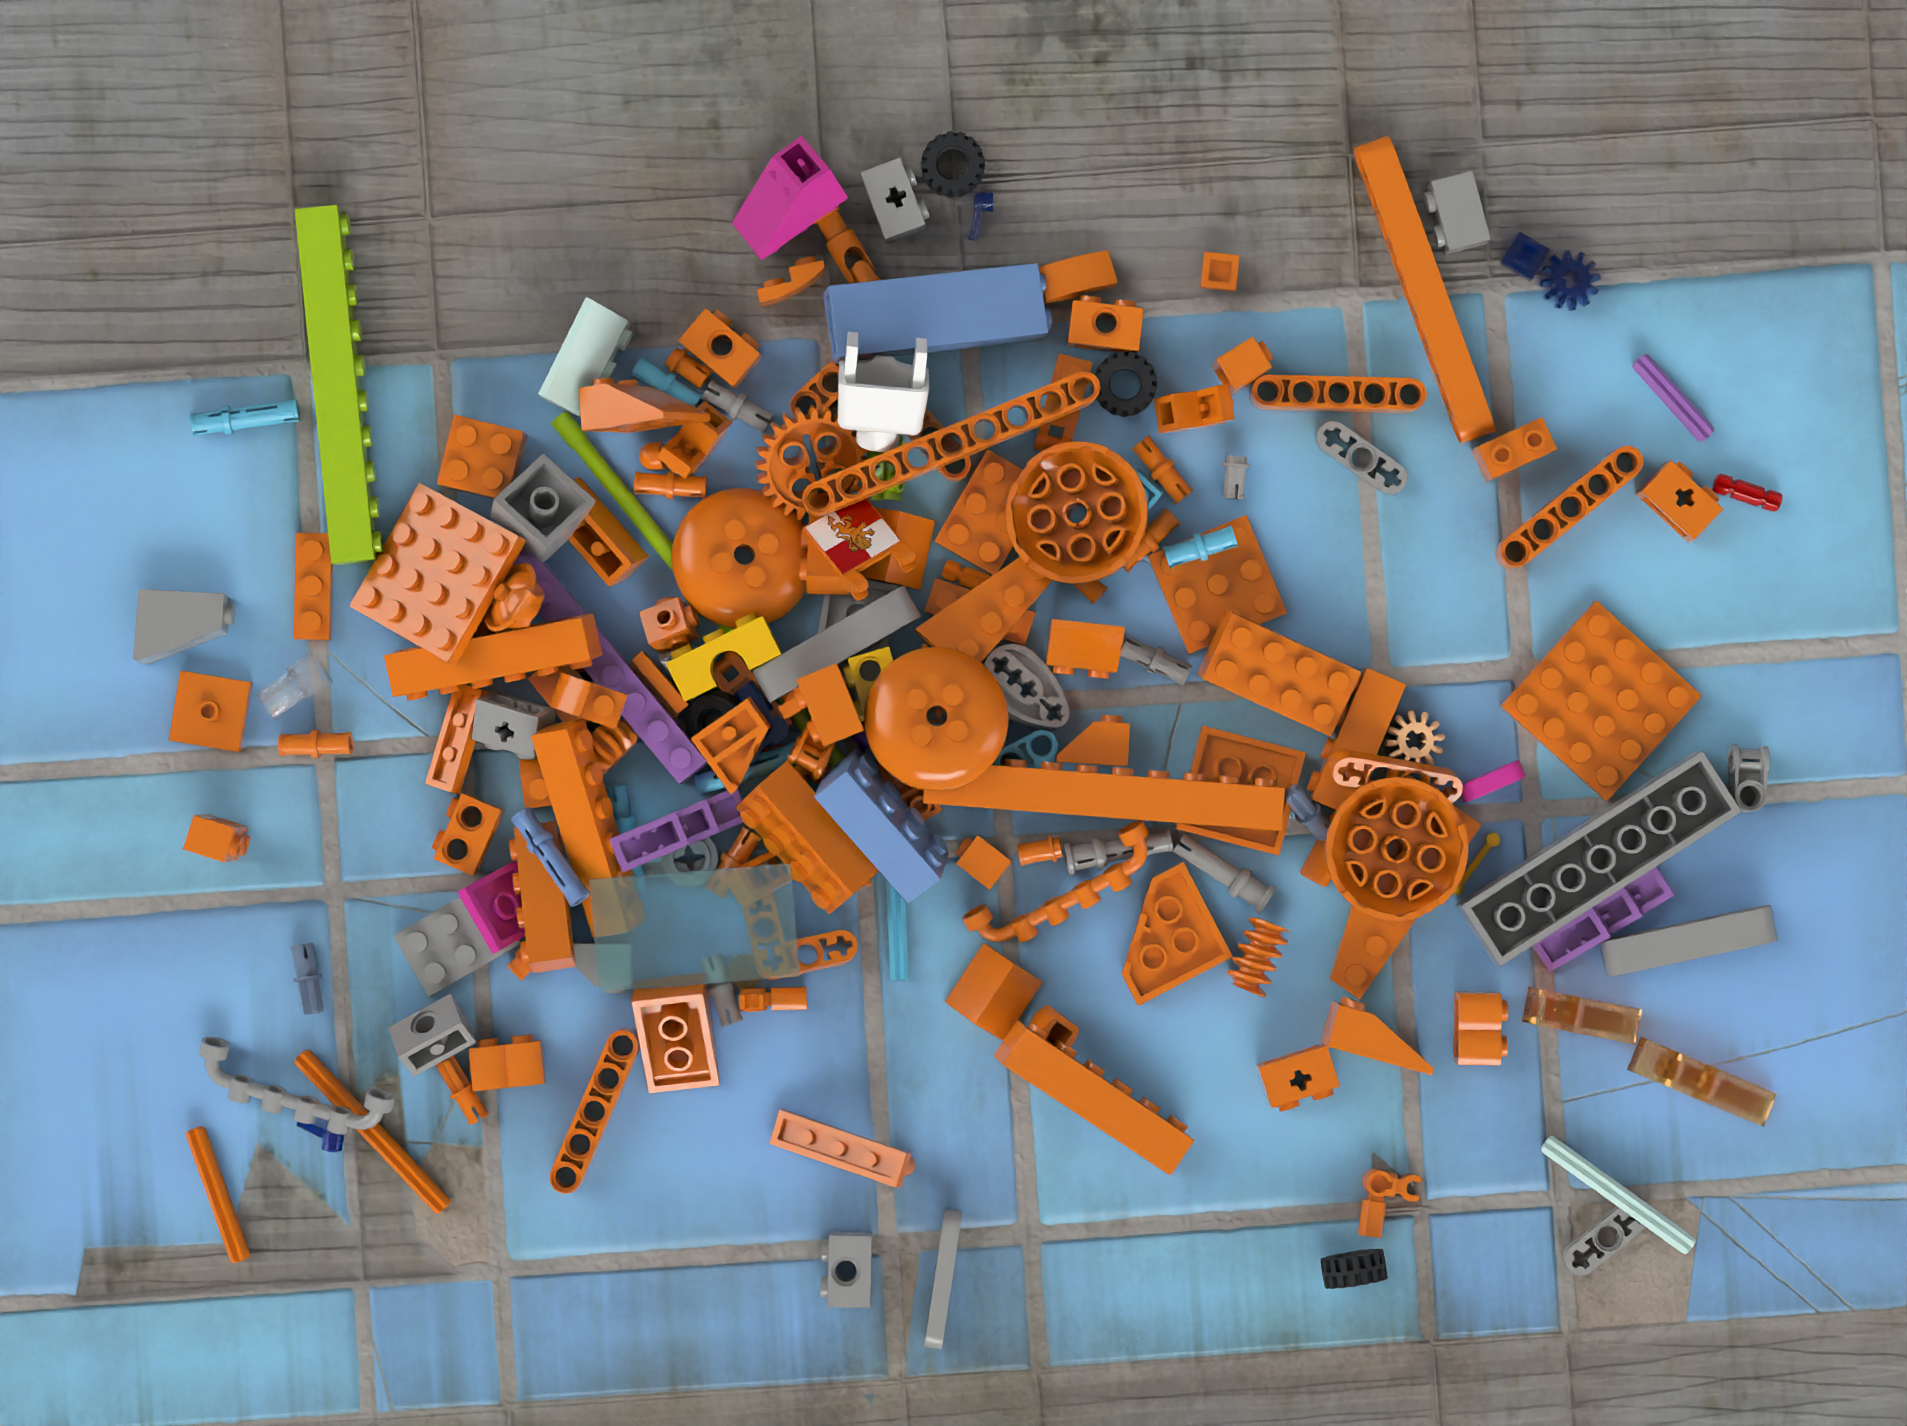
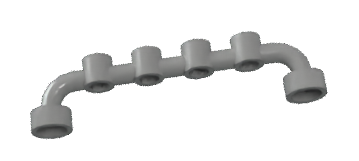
M204 1037L201 1040L199 1055L205 1058V1068L208 1076L214 1083L230 1089L228 1098L234 1102L247 1103L250 1100V1096L262 1099L261 1109L266 1112L281 1113L284 1106L295 1110L294 1119L300 1123L313 1124L316 1117L328 1120L327 1130L335 1134H347L349 1127L359 1130L372 1128L381 1121L384 1113L392 1112L395 1095L382 1089L367 1090L364 1107L370 1111L367 1115L361 1116L352 1113V1110L346 1107H332L319 1103L318 1099L311 1096H297L287 1093L286 1089L280 1086H265L254 1082L248 1076L227 1074L221 1069L219 1061L227 1059L230 1043L217 1037Z

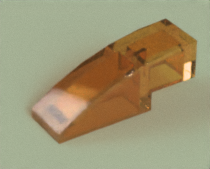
M1528 987L1522 1022L1636 1044L1642 1009Z

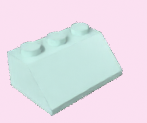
M586 297L538 394L545 401L581 418L579 388L593 386L594 379L612 378L617 367L613 360L619 349L622 351L626 349L633 334L629 330L630 322Z

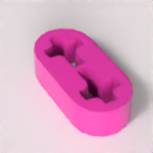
M1520 761L1510 762L1462 783L1461 797L1464 803L1526 777Z

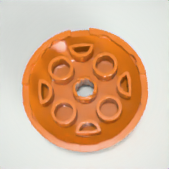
M1084 441L1065 442L1054 445L1038 453L1026 463L1027 466L1020 473L1017 480L1013 482L1006 503L1008 534L1020 558L1040 575L1066 584L1095 582L1110 576L1122 568L1140 546L1148 521L1146 492L1133 467L1119 454L1109 448ZM1078 506L1086 507L1087 513L1084 520L1080 523H1073L1071 521L1072 510Z
M731 488L707 496L685 515L673 541L671 554L672 571L682 596L698 614L724 627L736 629L735 621L751 613H754L756 618L764 616L768 624L788 614L798 604L807 589L806 580H800V559H807V549H801L802 528H804L805 524L802 520L797 519L794 510L785 515L784 503L774 507L771 503L773 495L765 496L761 490ZM747 548L753 556V561L746 565L740 564L736 561L734 552L737 549Z
M927 647L900 656L879 674L866 700L864 725L866 737L873 755L890 774L901 782L918 789L943 791L955 789L974 781L993 764L1006 739L1008 708L1000 684L989 669L980 661L955 649ZM933 708L941 709L946 714L947 720L941 726H933L927 721V713Z
M1389 777L1361 786L1340 804L1327 830L1325 858L1335 887L1353 907L1378 919L1406 921L1422 917V915L1442 905L1454 893L1466 869L1468 838L1464 823H1462L1452 802L1443 793L1427 783L1415 779ZM1387 791H1389V792H1391V793H1394L1395 795H1389V794H1384V793H1380V792H1387ZM1393 839H1399L1402 844V851L1397 857L1391 858L1387 853L1386 845Z

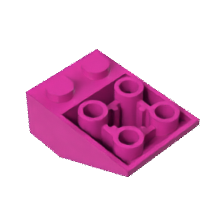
M801 135L772 156L732 224L762 261L770 254L778 251L782 245L796 235L807 230L810 225L825 214L836 209L848 197L830 168Z

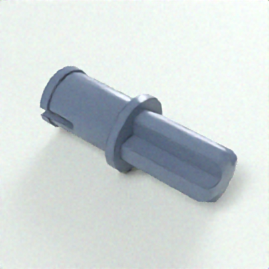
M1293 784L1289 789H1285L1284 797L1287 804L1295 812V819L1299 824L1306 825L1316 840H1325L1327 827H1329L1331 821L1321 812V805L1311 800L1299 785Z
M314 943L291 946L297 976L293 980L298 982L304 1015L317 1014L324 1009L319 978L322 977V974L317 972L313 948Z

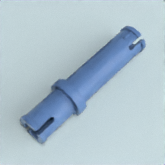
M530 807L517 812L511 818L512 823L515 824L528 843L527 849L531 854L535 853L568 900L570 906H576L587 899L590 892L582 884L553 842V834L544 829Z

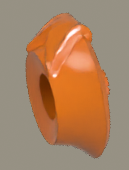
M520 563L512 566L503 583L496 587L494 599L484 615L485 624L490 630L501 631L506 628L521 629L528 627L538 613L544 600L542 587L536 581L534 568L530 564Z

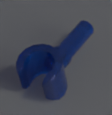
M978 193L975 196L973 221L968 240L977 241L982 222V212H993V193Z
M297 1122L296 1126L317 1137L323 1138L322 1150L329 1152L342 1151L343 1134L332 1133L314 1124Z

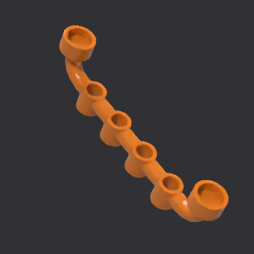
M1137 820L1126 825L1118 832V836L1125 847L1133 846L1134 851L1130 859L1110 866L1101 875L1077 884L1071 891L1060 897L1056 896L1047 900L1038 909L1016 917L1010 924L1002 928H994L989 924L993 916L986 904L969 910L961 919L968 931L977 930L983 938L991 942H1004L1016 936L1020 943L1026 942L1038 934L1036 925L1048 919L1051 926L1065 921L1070 916L1067 911L1069 907L1077 903L1080 904L1082 909L1095 905L1101 899L1098 892L1110 886L1113 892H1118L1128 887L1132 883L1129 875L1142 867L1147 858L1148 847L1145 838L1149 835V831L1143 820Z

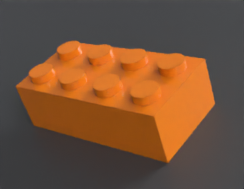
M1227 609L1197 671V675L1210 683L1330 737L1361 674V671L1353 666Z
M786 761L763 780L736 809L739 811L742 821L761 836L768 851L773 855H777L787 866L790 876L797 882H801L811 893L813 902L821 909H825L830 915L875 876L879 870L814 798L816 794L792 765Z

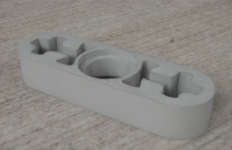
M1330 421L1318 429L1316 433L1318 448L1385 495H1394L1406 486L1408 477L1402 465L1342 423ZM1334 429H1337L1340 432L1338 439L1345 444L1349 442V438L1355 441V444L1346 451L1345 458L1338 454L1344 448L1335 443L1330 447L1325 444L1327 437L1323 434L1325 430L1332 432ZM1364 448L1370 452L1371 463L1368 467L1358 468L1353 464L1351 456L1355 449ZM1378 459L1384 461V464L1379 467L1386 473L1392 470L1398 473L1396 475V479L1399 481L1398 486L1392 484L1389 487H1385L1383 484L1385 478L1378 472L1374 474V478L1368 475L1376 467Z
M1615 1206L1566 1246L1562 1255L1563 1263L1573 1274L1587 1275L1646 1227L1640 1222L1630 1219L1624 1224L1629 1228V1231L1624 1233L1622 1227L1613 1219L1618 1216L1623 1221L1629 1214ZM1605 1226H1612L1617 1232L1616 1241L1609 1246L1601 1245L1598 1241V1232ZM1590 1238L1592 1244L1602 1253L1597 1256L1592 1250L1585 1256V1261L1587 1262L1585 1266L1582 1267L1578 1263L1573 1266L1572 1262L1575 1260L1573 1252L1576 1250L1581 1253L1587 1251L1590 1246L1585 1242Z

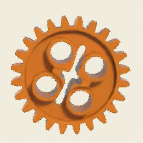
M810 405L808 415H803L802 411L797 407L795 409L796 418L792 420L783 413L784 425L779 426L772 422L771 427L775 432L774 435L762 434L763 440L768 444L767 447L756 448L757 453L764 457V459L754 462L758 470L764 471L756 476L759 483H767L761 489L765 496L773 495L771 503L774 507L784 503L785 515H788L795 509L798 520H801L805 512H807L802 501L804 490L794 491L792 486L796 480L802 478L809 480L808 485L815 482V477L809 468L810 459L803 441L805 434L809 435L810 447L817 459L815 465L820 479L827 477L829 471L834 468L844 470L869 459L868 457L861 456L869 450L857 445V431L853 432V430L841 428L838 424V412L831 418V411L826 406L820 415H818L814 405ZM825 435L834 437L829 447H817L821 437ZM792 445L800 447L799 453L795 457H783L784 450ZM853 476L845 478L841 484L843 491L851 495L852 491L860 492L862 486L858 483L859 479ZM816 490L809 495L808 502L812 507L820 509L828 504L829 497L824 491L817 492Z

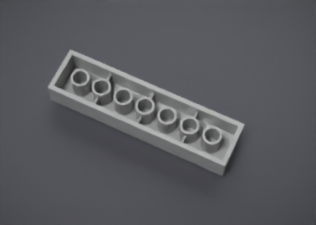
M1694 751L1455 905L1493 964L1502 966L1742 811L1704 752Z

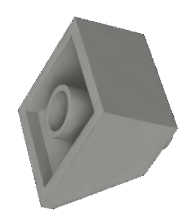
M542 454L493 499L490 517L501 527L525 539L526 542L523 547L543 564L568 541L594 506L596 500L546 455Z

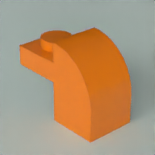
M1229 384L1154 398L1159 434L1224 424L1226 421L1235 419L1233 412L1234 403Z
M706 401L697 408L709 413L710 421L683 425L678 434L663 446L657 455V458L664 462L669 470L680 474L683 478H686L689 474L693 475L702 466L733 423Z
M561 672L549 706L617 729L628 695Z

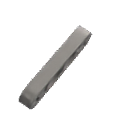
M944 1210L924 1347L942 1349L962 1211Z

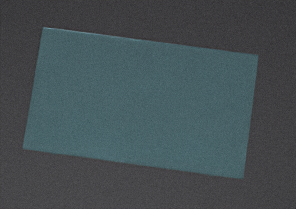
M761 864L760 866L589 879L599 992L800 976L791 864L766 866Z

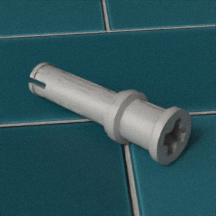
M1169 829L1149 833L1145 838L1148 847L1147 855L1173 851ZM1097 837L1093 838L1090 843L1070 846L1069 843L1063 844L1068 875H1074L1076 870L1097 867L1098 870L1104 869L1109 862L1130 859L1134 851L1133 846L1125 847L1121 839L1103 842L1102 839Z
M1184 833L1179 842L1189 847L1191 851L1189 852L1177 844L1172 853L1177 854L1229 888L1227 892L1230 893V896L1233 898L1238 896L1255 907L1256 913L1260 914L1277 887L1263 884L1251 875L1249 869L1242 868L1240 871Z

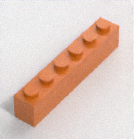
M594 613L531 624L521 629L510 628L474 635L456 666L420 646L396 650L384 655L393 697L406 695L407 701L427 697V691L439 689V694L442 695L461 690L460 684L471 683L472 688L492 685V678L504 676L505 682H512L526 678L525 672L537 670L538 676L549 675L559 672L558 666L570 664L571 670L592 666L591 660L603 655Z
M584 718L547 725L532 734L531 739L570 866L585 888L590 892L589 897L582 904L592 937L630 932L645 921L644 906L638 897L634 884L633 870L630 869L622 872L609 841L610 838L621 833L618 831L613 815V804L608 798L603 782V772L597 762L592 746V735L587 729Z
M1017 1020L993 1056L1002 1065L1171 1176L1195 1141L1185 1133L1188 1126L1173 1115H1170L1166 1120L1158 1114L1161 1108L1143 1096L1140 1101L1132 1097L1130 1094L1133 1089L1119 1079L1115 1078L1111 1083L1102 1077L1105 1070L1087 1059L1085 1064L1075 1059L1074 1057L1077 1052L1064 1042L1059 1041L1057 1045H1054L1046 1038L1049 1033L1037 1024L1031 1022L1027 1027Z

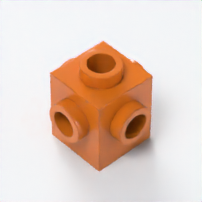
M678 596L662 598L655 603V606L639 612L648 644L660 653L668 650L675 651L688 645L690 641L699 638L696 625H699L697 612Z

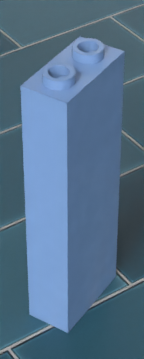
M1038 263L828 286L823 293L833 364L845 359L848 332H858L857 360H867L875 355L893 357L915 354L916 338L927 339V353L1042 340L1048 334V329H1051L1052 326L1050 309L1044 307L1043 291L1046 289L1045 275L1039 274Z

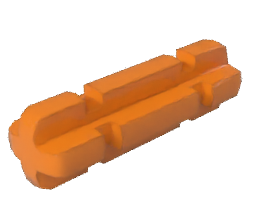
M947 560L942 570V577L952 582L957 580L960 582V585L970 589H974L991 577L967 566L962 568L960 563L952 560Z

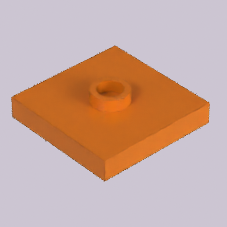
M180 670L168 741L241 752L253 682Z

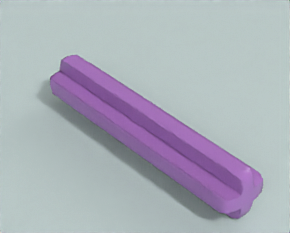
M1648 354L1642 355L1633 363L1632 367L1698 441L1706 440L1714 432V427Z

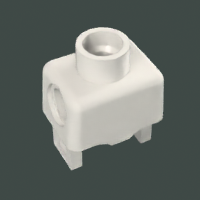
M848 332L845 359L839 361L838 424L843 429L857 430L856 442L860 447L875 452L890 451L898 447L900 434L917 435L922 430L929 393V369L926 367L927 339L916 338L914 363L910 365L897 361L893 356L875 355L867 360H857L858 332Z

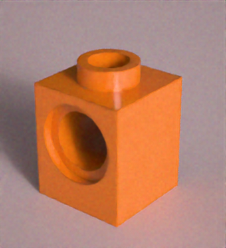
M979 835L974 840L967 836L955 852L960 857L956 864L989 890L1012 862Z

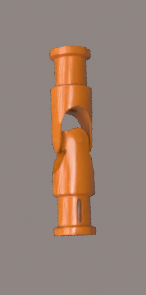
M839 205L836 209L828 212L813 223L818 225L827 240L826 247L849 284L881 280L879 276L875 275L874 265L853 229H848L838 212L840 209ZM855 254L863 261H857L848 270L844 255Z

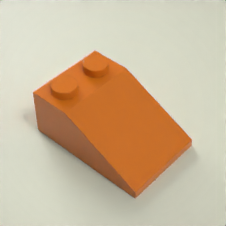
M600 378L593 380V386L579 388L582 431L633 433L710 421L709 413L654 387L638 386V380L616 381L615 384L614 378Z
M1052 619L1049 626L1045 664L1053 666L1052 673L1073 675L1074 669L1088 670L1087 677L1109 679V673H1117L1125 627Z
M705 972L634 981L632 1007L649 1093L718 1086L720 1083L711 1002L707 992L708 986Z
M1343 996L1341 1002L1331 1000L1321 1037V1042L1327 1047L1425 1074H1433L1434 1068L1379 1018L1365 1010L1367 1004Z

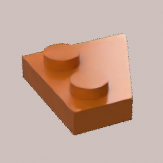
M748 697L690 739L731 795L740 786L771 725L752 698Z

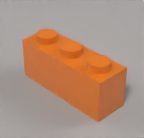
M578 477L573 479V481L594 498L596 502L568 540L603 581L611 587L626 580L649 558V555L587 484Z

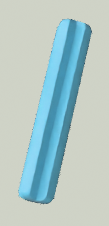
M886 879L890 978L894 981H903L909 979L910 976L906 901Z

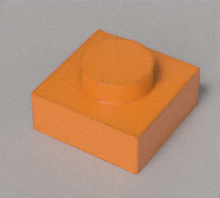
M1204 251L1200 289L1235 292L1240 255Z

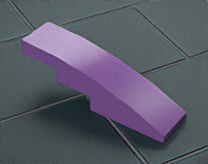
M738 789L731 795L727 790L610 838V844L622 872L743 823L740 813L736 809L743 801Z
M1656 866L1533 945L1549 972L1610 938L1613 933L1639 919L1645 912L1675 896V891L1659 866Z

